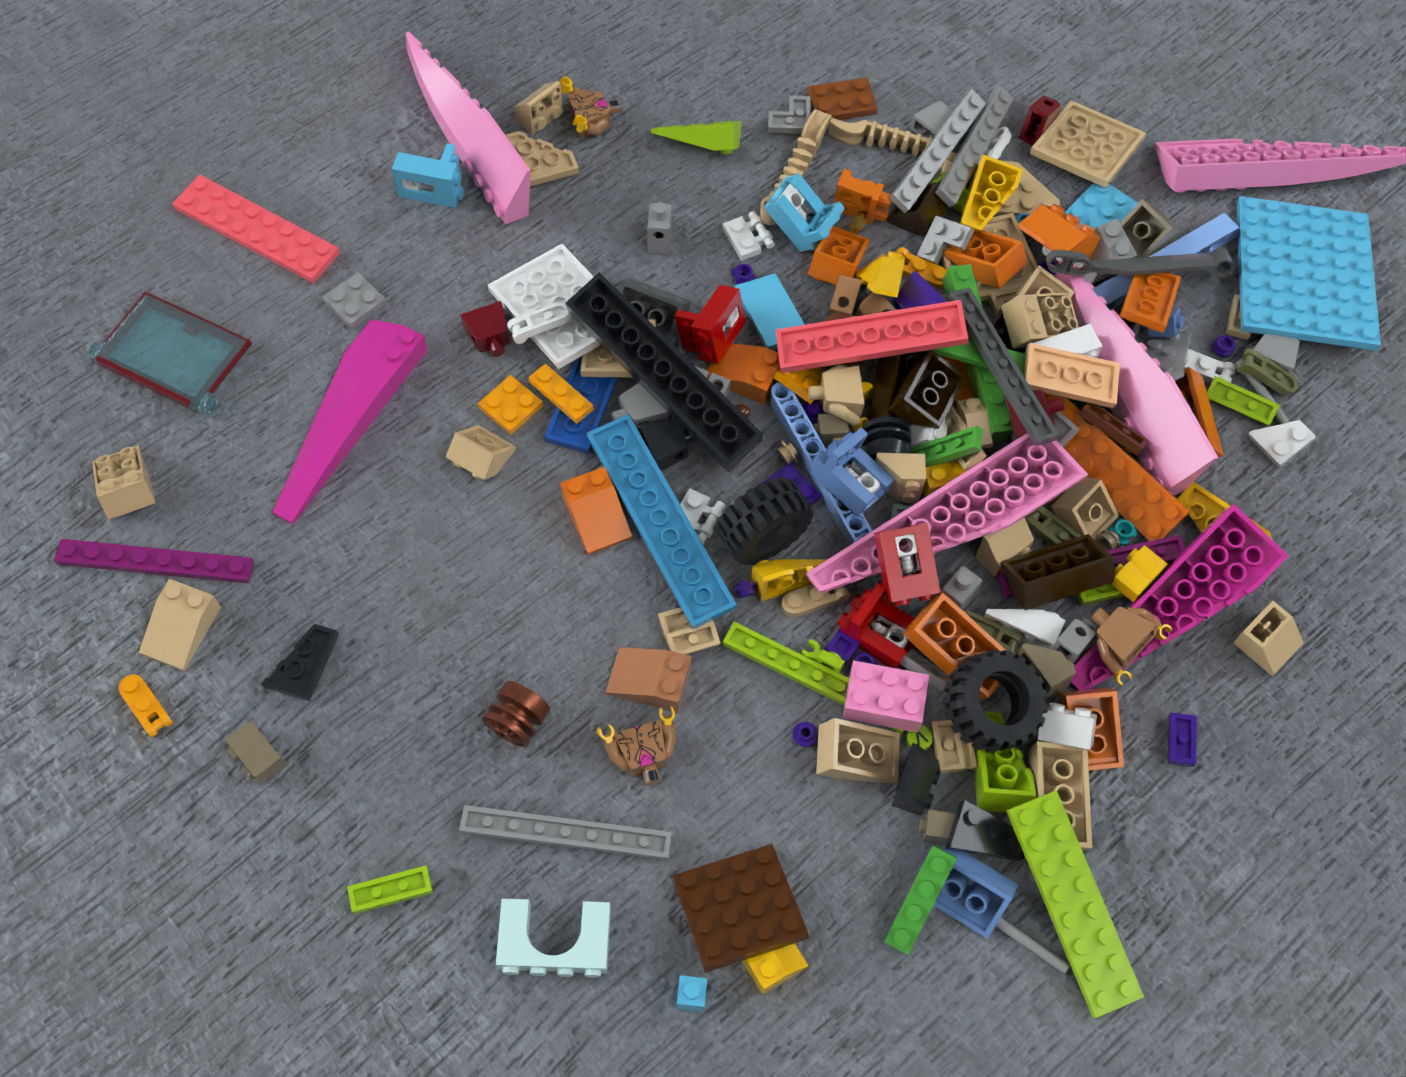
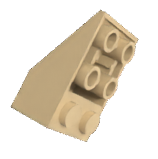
M1069 293L1018 295L1001 305L1013 349L1026 348L1029 343H1035L1079 328Z
M139 445L123 448L120 452L103 455L92 461L97 499L108 520L156 503L154 490Z

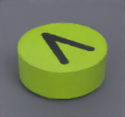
M921 725L918 733L908 731L906 736L909 748H911L912 743H915L925 751L930 747L933 740L931 731Z

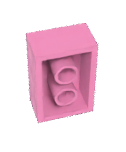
M853 661L842 718L918 733L923 722L929 675Z

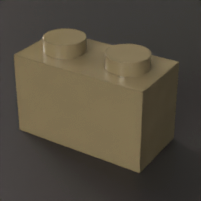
M249 721L225 739L230 746L226 751L235 762L241 760L244 763L245 767L241 770L250 781L256 779L262 785L287 766L252 721Z

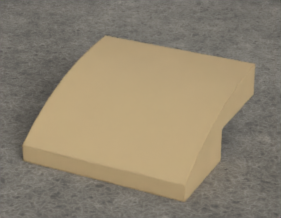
M681 607L658 614L670 651L687 655L721 644L714 621L692 629Z

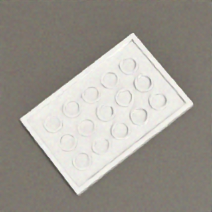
M560 244L488 284V289L498 302H502V306L513 318L557 302L566 303L594 276L563 244ZM573 317L564 325L530 337L558 369L600 346Z

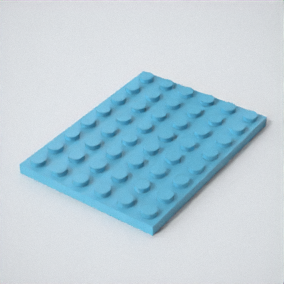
M1239 196L1237 200V225L1240 227L1238 233L1241 331L1263 335L1266 333L1293 337L1298 340L1378 351L1381 341L1368 214Z

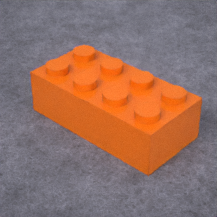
M944 593L930 599L903 633L911 643L948 676L964 660L990 650H998L999 652L1005 650ZM985 678L980 687L979 700L989 698L999 685V682L992 678Z

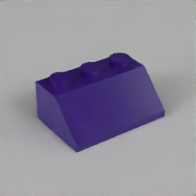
M915 271L912 272L899 290L898 297H894V308L900 310L947 301Z

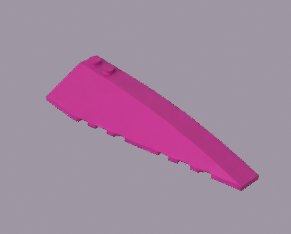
M373 319L368 322L345 351L272 511L274 515L292 525L295 523L428 351L424 335L404 325Z
M1235 504L1224 509L1154 580L1139 598L1129 606L1147 609L1160 620L1161 625L1168 624L1172 627V632H1166L1162 629V635L1167 639L1159 640L1154 636L1130 664L1256 590L1289 555ZM1097 641L1074 664L1076 674L1070 683L1078 691L1088 690L1114 675L1101 659Z

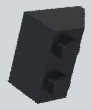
M912 743L907 754L891 806L921 816L925 808L930 809L934 794L930 793L931 786L937 785L941 771L937 770L939 761L918 744Z

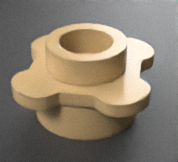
M782 440V446L777 449L788 464L793 460L797 463L796 455L798 452L791 443L786 445Z

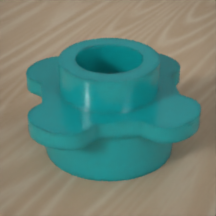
M1119 519L1116 525L1108 530V532L1114 531L1118 534L1120 545H1127L1128 540L1137 535V530L1133 524L1125 519Z

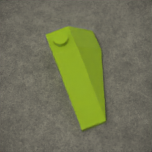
M742 120L714 122L708 125L699 123L688 126L651 128V133L714 151L721 150V154H731L733 149L739 148Z
M984 711L986 716L993 722L1000 725L1005 724L1000 712ZM1015 747L996 752L975 749L977 762L975 770L977 807L984 811L1004 813L1008 809L1036 798L1034 776L1030 768H1026L1020 749L1017 750Z

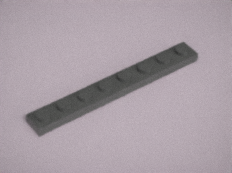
M971 288L950 292L948 296L949 302L961 300L968 334L1035 446L1056 441L1059 437L1058 432Z

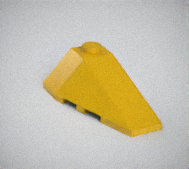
M983 154L975 168L960 224L969 226L981 233L1017 189L1023 169Z
M888 251V254L883 253L859 269L856 273V279L862 280V284H868L867 288L876 294L897 298L905 257H901V253L895 251Z
M1195 482L1177 498L1191 511L1188 515L1201 533L1224 509L1230 506ZM1254 522L1265 534H1267L1272 539L1270 531Z
M775 559L756 563L755 566H752L751 577L753 582H757L755 588L761 602L811 585L812 582L808 579L806 573L828 559Z
M796 944L742 961L762 995L808 967Z

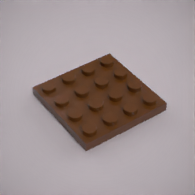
M773 844L672 875L674 886L705 973L809 939V933Z

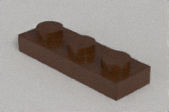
M1087 403L1079 413L1086 423L1096 426L1110 439L1120 443L1126 451L1137 456L1149 442L1148 439L1097 404Z

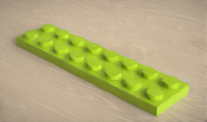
M1050 792L1006 810L1092 1017L1098 1018L1143 998L1142 990L1058 792Z

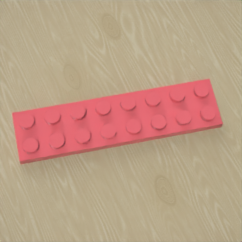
M200 174L172 203L175 210L313 284L340 254L337 246Z
M961 300L776 329L781 373L968 344V334Z

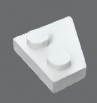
M1300 420L1253 430L1247 436L1278 468L1316 438Z

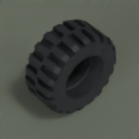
M783 477L772 478L765 483L757 484L753 489L750 488L744 495L735 499L732 505L727 507L726 512L721 515L718 522V535L737 562L744 565H754L778 555L779 552L790 547V544L796 542L812 522L813 507L793 480Z
M990 650L964 660L958 665L957 669L951 672L949 675L951 681L946 682L944 691L948 692V695L943 697V705L948 707V712L944 713L946 719H951L953 723L951 726L953 732H959L961 734L960 739L965 744L972 742V748L977 750L985 749L986 752L1004 751L1028 743L1029 739L1034 738L1039 733L1037 728L1043 727L1046 720L1043 714L1048 713V704H1045L1044 699L1048 695L1047 690L1042 688L1041 683H1044L1041 675L1037 676L1035 674L1036 668L1031 663H1024L1026 661L1024 657L1019 654L1013 656V653L1007 650L1001 652ZM985 678H992L998 681L1009 694L1011 712L1004 725L990 720L982 710L979 692Z

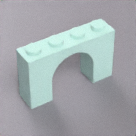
M529 899L501 900L496 966L498 970H502L503 974L518 975L519 971H530V975L545 976L546 972H557V976L572 977L574 973H585L584 976L589 978H599L601 974H607L610 902L583 901L581 933L576 944L563 954L546 955L537 951L529 941L531 910Z

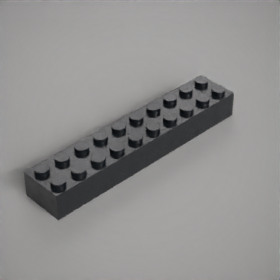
M600 272L565 303L568 313L728 473L763 441V433Z

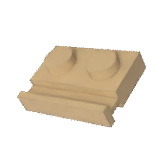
M951 720L931 722L930 727L936 759L939 761L938 770L941 773L960 772L968 769L976 770L977 762L972 742L965 744L960 739L961 734L953 732Z

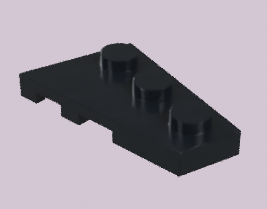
M313 624L294 646L295 649L285 660L282 659L273 674L269 678L266 677L261 683L262 687L310 701L337 641L338 631Z
M966 800L959 803L946 844V850H961L971 854L980 853L990 855V857L1015 861L1024 859V852L1012 825Z

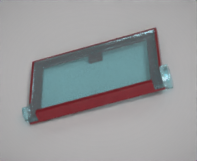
M144 292L101 345L94 343L90 347L89 354L93 363L197 413L208 415L214 410L217 403V397L213 393L252 343L236 333L148 292Z

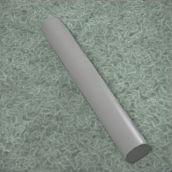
M1000 918L995 927L1062 973H1066L1070 964L1003 918Z

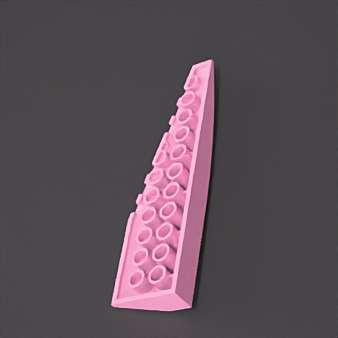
M407 32L406 49L421 91L450 144L455 145L456 153L463 162L466 172L472 175L475 185L481 188L486 201L492 204L497 217H501L505 224L529 216L530 169L485 108L480 109L478 100L476 98L471 99L469 91L466 88L461 89L460 82L445 67L440 68L439 61L436 58L431 59L430 52L427 49H422L421 43L410 32Z
M1243 139L1155 142L1154 144L1165 182L1174 192L1183 193L1186 190L1204 192L1206 189L1224 191L1226 188L1244 190L1246 187L1321 182L1357 176L1406 164V147L1384 146L1383 150H1381L1379 147L1372 145H1363V149L1351 147V144H1341V148L1331 147V143L1295 142L1292 145L1284 141H1275L1273 145L1263 143L1262 140L1243 143Z
M1055 273L1058 280L1075 292L1071 297L1078 326L1082 327L1091 324L1103 347L1098 358L1120 363L1117 404L1114 408L1110 409L1116 418L1149 440L1139 455H1136L1141 466L1172 495L1183 493L1218 459V456L1173 377L1168 372L1164 373L1160 369V362L1156 358H1151L1146 353L1147 347L1142 342L1138 343L1134 339V332L1114 310L1107 308V301L1102 296L1098 297L1093 291L1095 287L1090 282H1085L1082 279L1083 275L1074 276Z
M1026 433L806 573V576L821 594L880 573L881 569L874 537L875 532L928 523L934 554L1005 529L1080 482L1088 474L1057 441L1035 446L1029 434ZM903 538L899 542V549L905 552L909 548V543Z

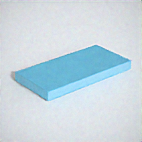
M776 273L734 286L740 289L743 307L766 348L771 350L778 349L776 329L805 325Z

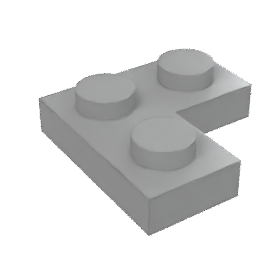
M789 96V112L769 111L768 133L802 134L805 123L810 116V96Z
M935 216L917 256L938 265L947 245L965 251L975 230L969 226Z

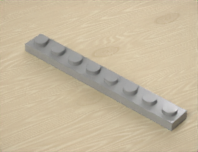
M998 85L992 91L935 191L949 207L956 204L1013 101V98L1001 85Z
M972 88L966 92L889 197L904 213L912 207L986 104Z
M464 805L459 832L462 834L669 860L672 832L468 805Z

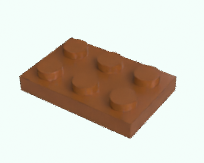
M868 77L812 85L807 88L812 110L816 109L830 114L834 119L842 120L877 114L878 108Z

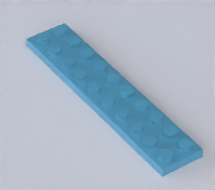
M629 414L587 432L586 435L602 466L605 467L613 486L692 629L698 628L737 609L736 602Z

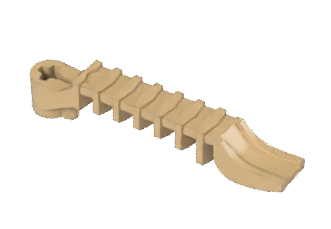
M814 109L809 116L801 137L797 140V148L793 149V157L789 158L788 167H784L783 175L779 177V183H776L774 191H771L761 201L760 217L764 224H776L764 209V206L785 177L798 173L802 177L806 175L807 168L811 165V160L819 149L832 115Z
M831 118L828 132L834 139L851 146L861 144L864 136H867L866 147L871 149L874 139L879 140V149H883L885 142L890 143V150L892 151L895 150L896 145L901 146V153L905 154L907 149H911L912 157H916L919 152L922 153L932 140V137H921V134H911L910 131L904 132L897 127L894 129L888 127L887 124L880 125L876 121L869 122L865 119L856 123H848ZM951 152L940 166L942 169L941 174L947 172L957 153Z

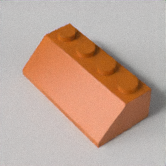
M1188 367L1184 369V377L1176 380L1175 383L1219 458L1224 456L1203 376Z

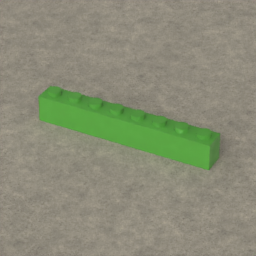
M971 264L949 266L942 279L947 300L950 292L970 287L982 307ZM964 362L973 398H980L988 412L992 441L1008 440L1014 429L1004 392L990 369Z

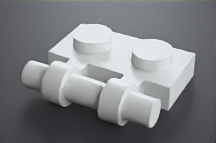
M751 211L748 214L749 222H745L741 216L723 223L722 229L741 261L761 254V245L765 244L767 249H771L775 245L772 240V234L769 230H766L761 217L755 211ZM757 230L759 235L754 237L751 231Z
M689 488L680 506L696 534H698L701 543L704 544L706 539L711 537L713 533L712 528L716 521H720L725 504L717 501L714 507H709L710 497ZM703 515L708 517L704 524H699Z

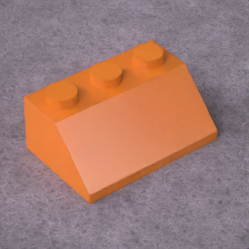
M1052 204V206L1041 205L1017 226L1051 251L1081 252L1086 254L1089 260L1101 239V236L1094 232L1095 229L1093 227L1081 224L1078 217L1063 212L1064 208L1057 204Z

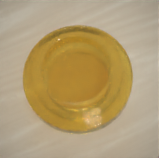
M861 214L860 217L854 216L849 224L852 228L851 233H860L867 222L864 214Z

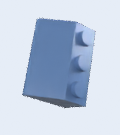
M944 848V851L956 856L957 860L933 906L988 939L1012 900L1018 884L964 851L946 850Z

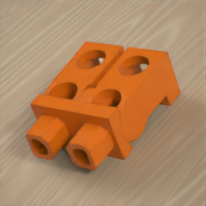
M844 169L837 183L833 203L840 202L844 206L841 214L859 220H866V223L872 225L874 219L885 223L892 202L889 197L892 194L883 191L884 184L878 183L876 185L869 180L857 179L851 176L852 171Z

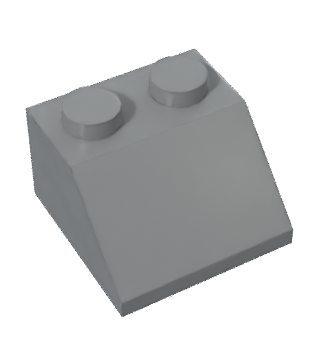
M1118 219L1095 228L1094 232L1101 236V239L1090 261L1137 257ZM1097 273L1093 284L1115 274Z

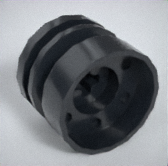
M879 417L867 421L863 425L862 429L868 433L862 444L864 446L863 451L874 461L877 453L912 454L910 446L912 441L910 436L911 426L907 421L897 417Z

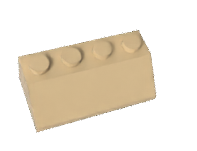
M1037 741L1027 751L1028 768H1030L1034 776L1036 798L1057 791L1082 851L1091 850L1092 830L1088 749Z

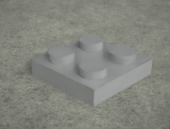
M358 272L323 296L324 302L351 329L387 304L386 299Z

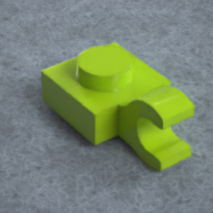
M809 639L808 646L812 647L814 651L807 652L803 649L801 655L841 674L845 661L835 652H827L824 649L821 651L818 642Z

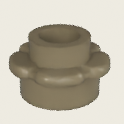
M1108 530L1101 531L1097 542L1105 550L1120 547V538L1114 531L1108 532Z

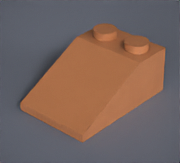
M619 647L605 693L658 708L662 707V709L670 711L672 706L675 712H679L691 670L692 656L669 650Z

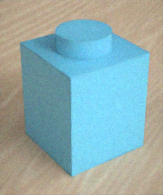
M680 975L676 1009L704 1012L707 978Z

